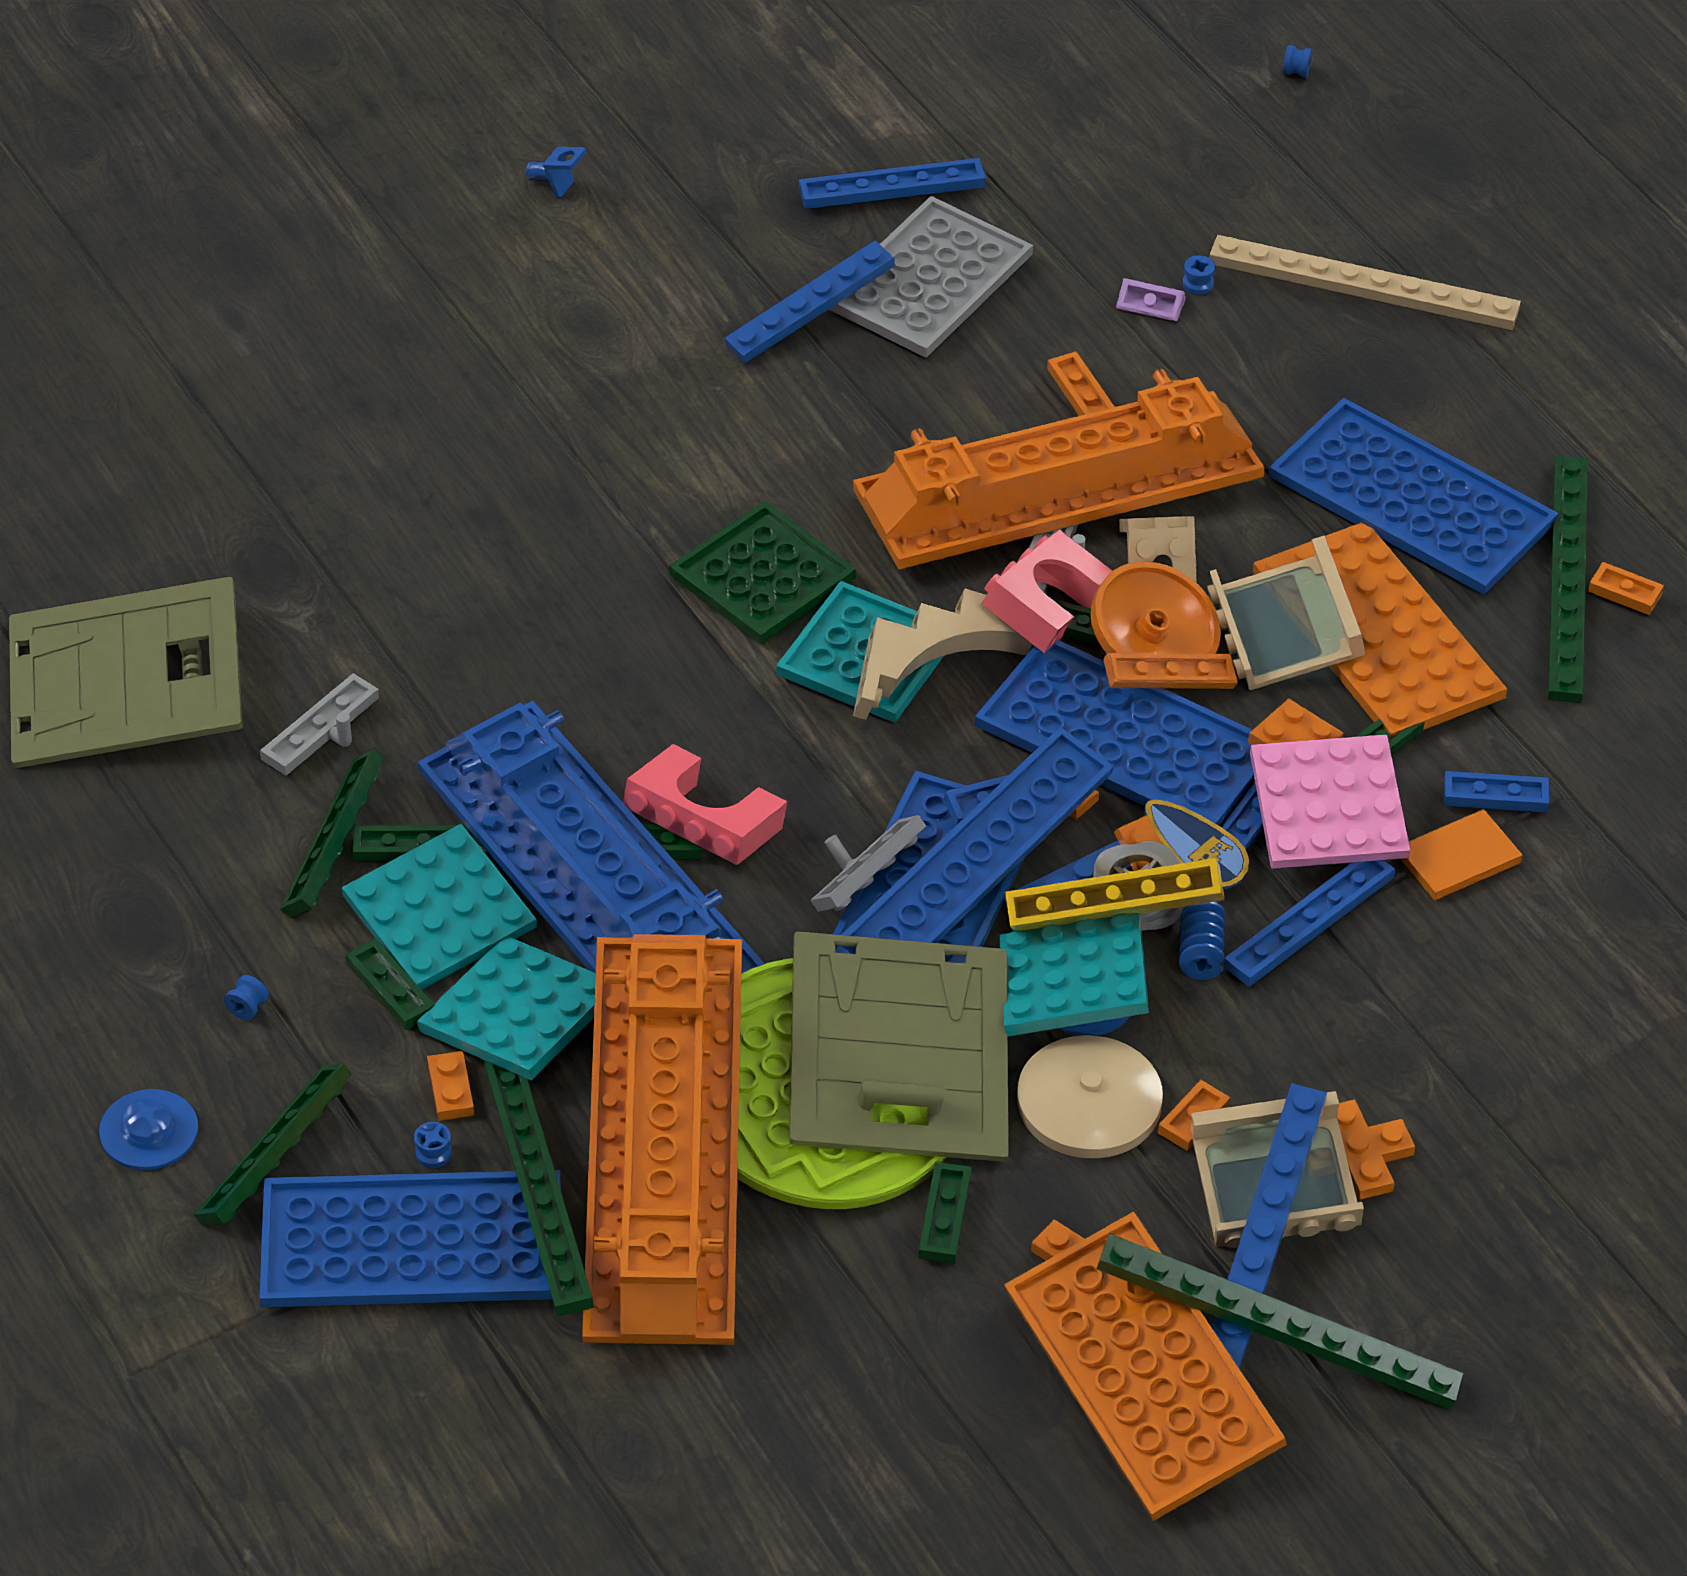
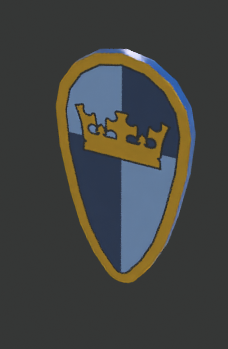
M1156 799L1146 803L1145 815H1148L1161 843L1176 855L1180 864L1216 858L1220 865L1223 889H1230L1242 881L1248 871L1249 858L1245 847L1237 838L1217 824L1183 806Z

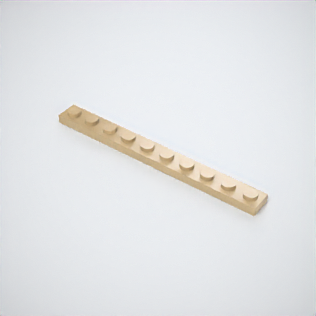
M1217 235L1209 258L1216 266L1513 330L1521 303L1519 300L1221 235Z

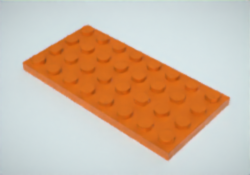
M1359 523L1325 536L1359 626L1366 654L1330 665L1329 667L1374 722L1380 718L1383 722L1382 728L1389 733L1391 739L1406 728L1425 722L1423 729L1425 730L1506 698L1507 688L1373 528ZM1312 541L1254 562L1253 573H1262L1315 556ZM1287 578L1264 585L1321 656L1320 646L1295 579Z
M1132 1212L1007 1282L1004 1286L1006 1292L1153 1521L1286 1446L1287 1443L1284 1435L1200 1310L1096 1269L1109 1233L1161 1253L1136 1214Z

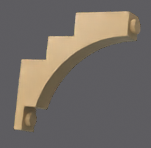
M964 589L955 608V613L921 603L912 622V627L877 618L868 638L853 716L866 720L871 708H878L881 696L889 698L906 676L933 659L969 650H998L1026 656L1033 644L981 604L986 597L985 594Z

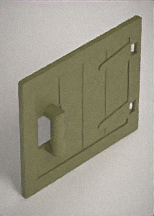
M232 577L18 613L9 617L11 761L14 768L234 731L243 727L235 584ZM209 639L211 674L203 676L202 648L199 640ZM178 644L182 655L183 679L168 682L167 646ZM19 646H29L30 654L19 656ZM31 722V731L20 733V723Z
M795 932L793 938L790 1144L1006 1161L1008 1157V1042L1003 1005L1007 1002L1006 950ZM835 945L856 947L855 954L835 953ZM945 955L966 956L965 963L945 962ZM874 1103L928 1107V1126L870 1121L871 1109Z

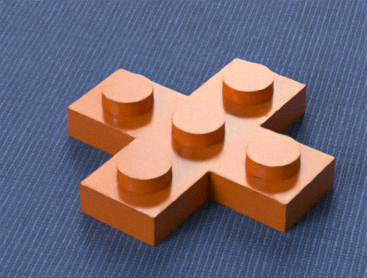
M1355 1099L1339 1103L1337 1119L1354 1191L1358 1199L1361 1200L1393 1192L1394 1181L1385 1162L1413 1156L1415 1152V1145L1403 1120L1399 1119L1368 1127ZM1329 1150L1309 1152L1305 1167L1311 1180L1336 1174L1332 1154Z

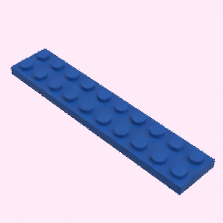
M1060 726L841 935L937 943L1112 774L1114 766ZM842 946L849 953L855 954L856 947Z

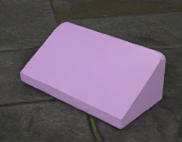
M1124 278L1116 309L1177 322L1186 296L1184 291Z

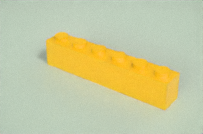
M1216 858L1005 892L1010 927L1013 931H1027L1044 928L1048 925L1077 923L1085 919L1096 920L1113 917L1116 914L1122 913L1140 914L1225 900L1220 865Z

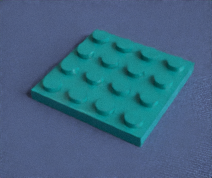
M840 581L776 665V675L855 707L868 638L877 618L912 627L917 611ZM944 656L933 659L915 669L902 680L889 698L881 696L878 708H871L869 713L896 723Z
M462 824L342 887L343 897L365 926L421 990L480 959L502 940L508 937L516 939L537 927V920Z
M1122 913L1108 918L1085 919L1077 923L1048 925L1039 929L1000 934V949H1005L1007 952V1002L1003 1005L1004 1027L1007 1037L1149 1013L1142 927L1139 913Z
M508 937L489 950L435 1003L434 1007L417 1021L418 1028L424 1034L532 1080L594 1018L596 973Z

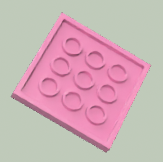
M1387 735L1251 745L1250 756L1271 869L1409 858L1410 846Z

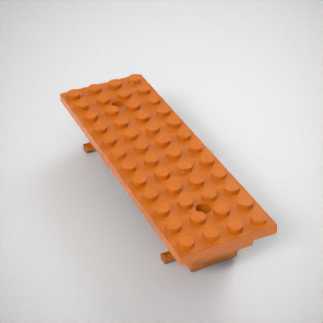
M1160 369V372L1156 370L1153 373V379L1158 385L1150 389L1138 391V402L961 445L956 436L943 440H928L922 429L919 428L918 432L915 429L910 435L915 445L907 449L895 451L894 463L885 472L853 480V491L897 568L903 569L1264 477V466L1253 451L1252 442L1230 409L1219 400L1214 391L1208 392L1198 377L1172 381L1167 376L1165 370Z
M633 934V938L597 937L585 1274L593 1298L594 1308L583 1311V1343L734 1345L742 939H706V935Z

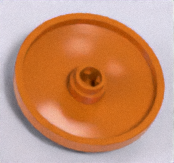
M1133 562L1120 566L1107 575L1095 592L1092 600V627L1098 642L1106 653L1216 654L1221 636L1220 622L1209 596L1194 580L1170 566L1155 562Z

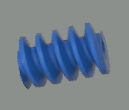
M1217 902L1185 906L1181 912L1179 966L1183 973L1193 979H1211L1223 971L1221 964L1224 960L1223 930L1225 910Z

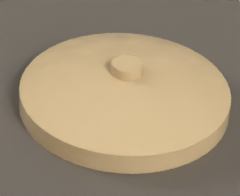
M1083 1035L1052 1042L1037 1051L1028 1060L1018 1081L1017 1104L1023 1123L1031 1134L1044 1145L1074 1157L1105 1158L1119 1155L1135 1148L1152 1133L1160 1118L1163 1092L1156 1070L1140 1052L1125 1043L1111 1038Z

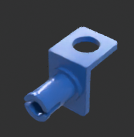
M557 147L545 162L530 161L526 167V175L529 176L528 180L549 181L555 196L562 197L574 182L570 169H573L586 154L585 148ZM567 155H574L570 160L565 158Z

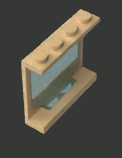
M1325 536L1312 539L1315 553L1313 557L1221 585L1216 569L1210 571L1213 584L1207 586L1213 605L1218 603L1221 609L1216 610L1222 630L1228 628L1229 634L1224 635L1230 654L1237 653L1238 659L1233 660L1239 680L1246 679L1249 690L1366 655L1359 626Z
M1336 1091L1327 1092L1326 1103L1283 1237L1298 1234L1302 1237H1309L1320 1231L1331 1229L1347 1231L1362 1223L1364 1207L1362 1202H1357L1337 1119L1339 1102ZM1286 1099L1191 1114L1190 1131L1216 1247L1237 1248L1239 1246Z

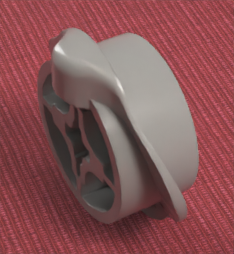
M1144 841L1137 844L1117 845L1104 850L1098 855L1094 867V877L1131 872L1124 867L1134 862H1151L1149 866L1145 865L1141 870L1180 864V862L1168 847L1157 842ZM1184 907L1140 913L1142 931L1159 930L1174 925L1180 920Z

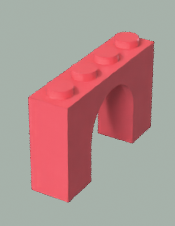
M1058 530L1049 538L1046 535L1043 536L1033 550L1028 548L1021 555L1017 563L1014 561L1010 562L1001 576L995 574L985 587L988 593L981 604L1045 653L1061 639L1074 616L1048 597L1036 582L1052 585L1062 590L1082 607L1091 609L1095 592L1112 570L1061 530Z
M672 744L627 778L623 803L630 811L735 865L741 863L783 828L787 801L760 787L739 803L724 808L705 807L686 799L684 795L697 786L702 758L675 744Z

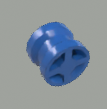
M1288 45L1283 63V74L1290 75L1291 73H1296L1302 78H1307L1313 49L1305 48L1304 50H1299L1294 45Z
M1206 256L1189 257L1184 263L1183 288L1195 295L1209 293L1214 286V262Z
M242 975L235 983L236 988L228 991L225 995L224 1004L236 1017L242 1020H251L258 1012L257 1007L264 1005L268 1000L269 992L265 985L255 977Z
M427 1122L420 1125L414 1133L417 1161L427 1168L444 1166L450 1161L452 1156L449 1129L439 1122Z

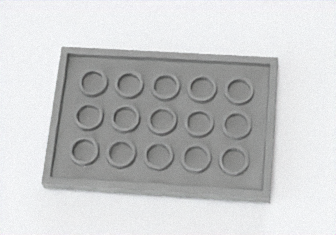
M930 196L880 243L894 257L895 266L829 310L927 358L1033 254V245Z

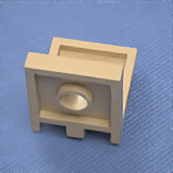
M1194 517L1119 519V532H1127L1128 563L1153 562L1158 555L1163 554L1170 559L1172 568L1184 573L1196 582Z

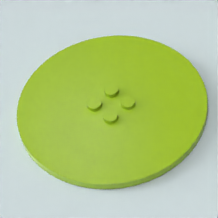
M793 958L766 963L742 973L737 1179L770 1197L791 1204L821 1209H850L881 1203L904 1194L926 1180L934 1172L935 1162L943 1163L947 1157L790 1144ZM874 1103L871 1109L870 1121L928 1126V1107Z

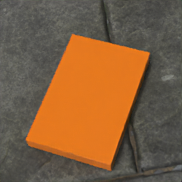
M1483 809L1409 841V858H1401L1400 860L1435 901L1520 864L1523 855Z

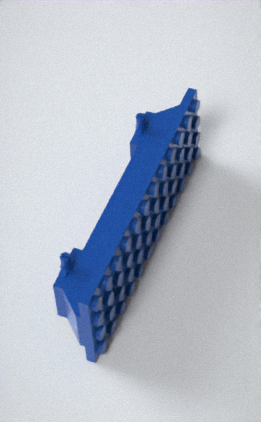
M533 700L525 705L520 702L447 741L446 747L417 762L418 771L589 971L596 973L597 937L633 938V934L706 935V939H742L741 974L765 964L714 907L723 903L721 893H718V890L715 889L711 893L704 895L557 729L556 726L564 723V717L559 713V710L546 716Z

